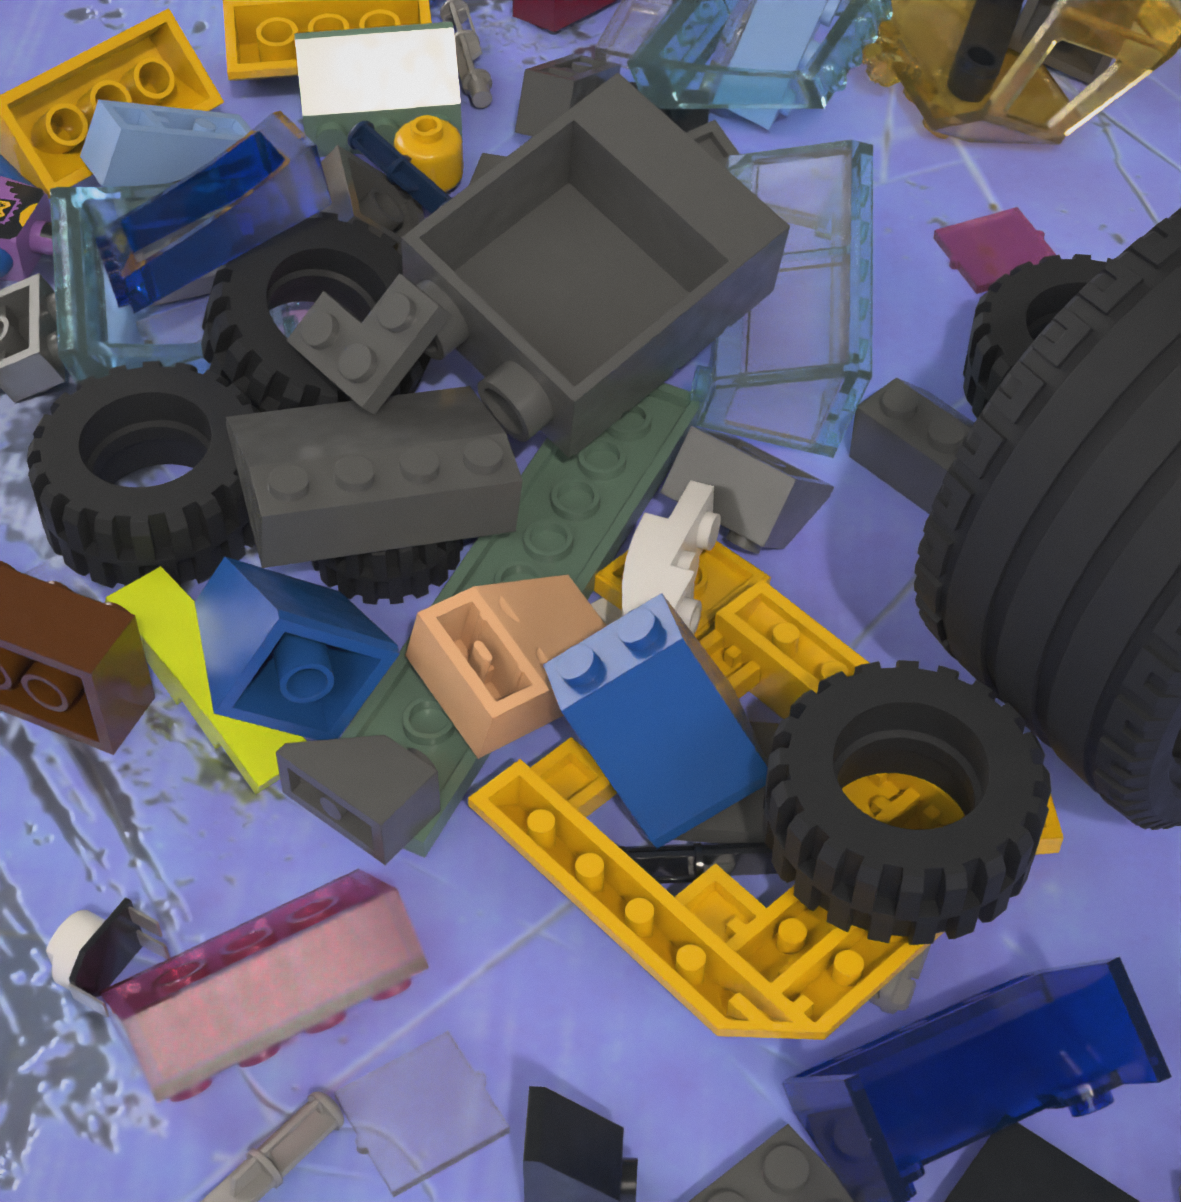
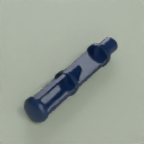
M360 121L352 127L347 138L348 145L352 149H358L386 174V178L391 184L401 187L428 212L432 214L452 199L411 163V157L399 153L377 133L370 121Z

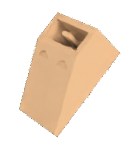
M569 575L473 586L417 612L405 656L479 759L564 716L559 708L543 664L606 627V624Z

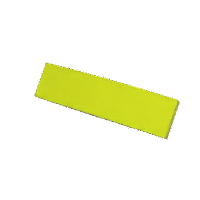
M161 566L107 596L105 602L116 603L136 616L147 663L177 705L181 702L184 703L214 748L223 747L255 795L280 780L276 751L285 743L306 742V740L302 736L214 714L195 601Z

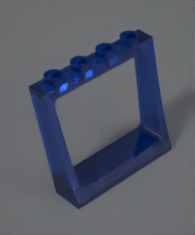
M281 111L274 112L213 160L103 227L105 235L95 237L118 308L131 305L135 314L332 205L317 145ZM231 203L141 262L136 261L134 257L136 251Z

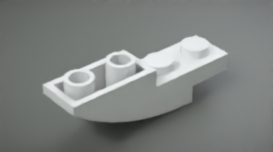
M690 480L669 519L644 512L633 534L626 556L622 579V617L663 593L687 627L695 634L702 610L701 601L694 599V581L699 567V556L703 549L712 550L716 543L721 523L720 514L713 513L714 486Z

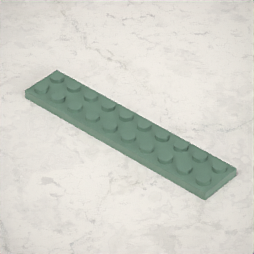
M663 382L631 410H626L619 420L578 454H573L570 458L549 438H546L521 475L523 482L516 531L478 537L432 605L473 586L569 575L588 600L594 591L596 573L613 561L674 464L690 427H697L705 415L706 397ZM409 637L399 651L400 655L364 702L340 738L386 735L405 749L414 748L421 751L434 764L436 770H438L441 811L403 847V849L425 858L491 753L479 759L473 753L405 656L410 640Z

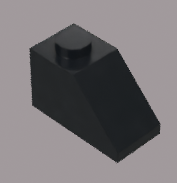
M529 1086L523 1153L524 1202H636L638 1158L623 1157L624 1128L546 1087Z

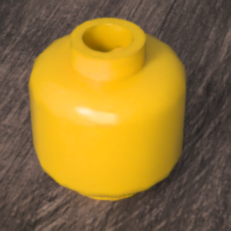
M423 115L404 124L395 133L393 147L402 155L411 157V163L445 193L453 189L461 181L464 170L463 140L458 129L451 123L432 115Z

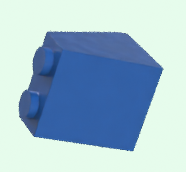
M229 557L223 558L195 601L213 712L217 715L313 740L338 739L400 655L398 645L340 591Z
M663 593L543 664L562 714L657 849L766 786L768 760L733 686Z

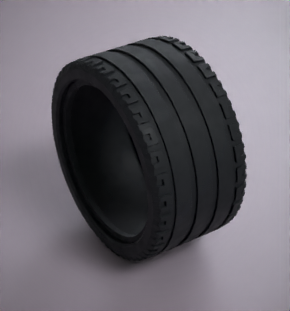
M1179 208L1169 218L1166 217L1144 236L1133 242L1082 288L1045 327L1004 378L961 444L953 463L942 481L943 485L935 496L931 506L933 510L927 518L923 529L925 534L919 543L917 552L919 558L915 564L914 571L917 575L914 581V591L917 593L915 602L916 606L920 609L919 615L925 622V626L950 656L958 660L976 680L994 690L996 698L1004 704L1009 703L1026 721L1025 726L1043 743L1051 747L1056 755L1092 790L1099 793L1107 804L1136 826L1139 825L1143 829L1150 828L1151 830L1181 826V208Z

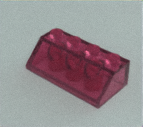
M356 869L100 991L99 995L105 1003L109 1016L146 1089L157 1103L167 1098L172 1102H179L194 1097L206 1090L212 1084L211 1076L237 1063L239 1067H250L266 1061L280 1050L279 1042L303 1030L308 1034H314L334 1027L346 1018L347 1013L345 1009L369 997L374 1001H380L400 994L412 984L410 977L428 969L429 966L397 888L360 869Z

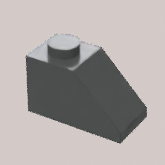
M386 735L285 743L276 751L282 792L384 865L441 811L438 770H436L434 764L421 751L414 748L405 749Z

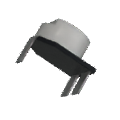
M126 897L106 920L88 910H80L73 913L58 927L46 949L52 965L53 980L70 990L73 999L108 1018L109 1013L105 1003L96 997L101 996L142 947L167 960L170 959L167 946L143 933L141 927L162 937L163 934L159 922L134 909L132 901Z

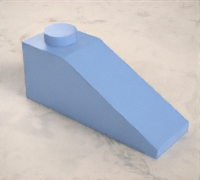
M98 99L80 158L96 177L98 183L105 188L119 192L126 191L128 188L152 190L258 153L263 142L239 114Z

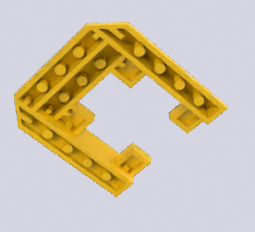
M760 579L717 611L715 629L699 640L700 644L733 686L738 699L747 692H750L782 719L789 717L791 705L803 693L810 690L817 693L820 681L843 671L846 677L852 676L856 666L869 663L763 579ZM572 737L531 767L519 759L468 797V806L716 1036L825 1040L931 945H909L907 936L891 935L889 943L867 939L869 931L853 925L846 932L826 922L828 911L818 906L812 911L793 895L795 884L766 908L716 863L674 897L586 818L615 796L617 792L591 754ZM899 773L874 774L857 779L842 788L848 799L865 814L882 823L912 830L934 829L952 824L965 817V814L955 800L941 788L911 775ZM944 932L936 933L934 941Z

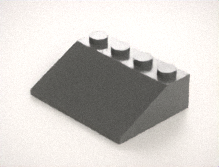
M470 386L389 396L375 415L360 407L355 401L226 417V427L262 568L516 531L523 480L506 432Z

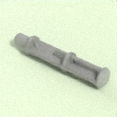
M448 0L442 5L440 16L443 22H453V26L456 25L458 31L454 34L457 68L462 81V88L467 95L471 96L475 107L485 108L492 102L490 92L492 79L486 70L476 69L474 65V60L482 54V50L470 16L469 7L463 0ZM467 18L469 19L472 31L463 30L462 23Z
M312 1092L308 1096V1102L259 1148H252L246 1153L247 1159L201 1202H258L272 1188L277 1189L283 1183V1177L333 1130H339L343 1126L344 1117L338 1104L325 1093Z

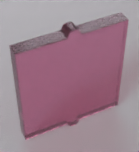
M1018 207L934 231L933 239L950 259L949 267L954 270L957 269L976 294L988 291V287L1005 273L1010 275V271L1018 265L1028 261L1036 265L1039 264L1043 257L1056 255L1044 240L1045 233L1036 230Z

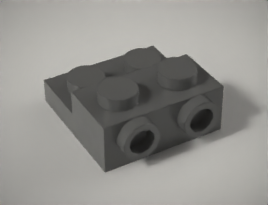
M40 273L0 290V389L14 403L34 394L46 392L54 386L65 382V365L75 361L73 346L65 334V326L74 322L73 308L65 294L59 290L55 292Z

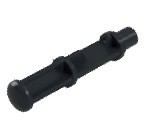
M701 842L693 843L692 846H669L658 849L656 847L625 848V846H619L659 884L693 882L715 863L730 876L778 874L771 862L773 851L765 842L701 845Z

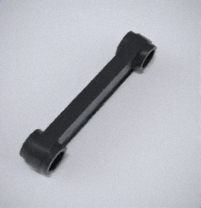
M975 0L949 70L947 87L956 97L968 102H979L991 91L999 75L1024 0Z

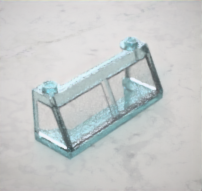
M844 140L730 155L725 168L789 224L790 229L774 291L731 327L725 328L724 332L711 342V355L708 365H698L691 385L690 400L699 402L697 426L834 458L872 378L873 145L856 140Z

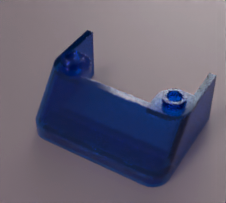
M1115 957L1036 970L1011 978L786 1078L781 1084L793 1113L853 1202H907L917 1194L913 1182L926 1173L924 1165L1044 1109L1068 1107L1072 1117L1084 1116L1112 1104L1115 1099L1111 1090L1123 1084L1160 1083L1172 1076L1121 958Z

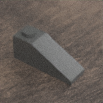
M574 53L525 69L515 132L531 136L532 138L616 73L620 74L621 64Z

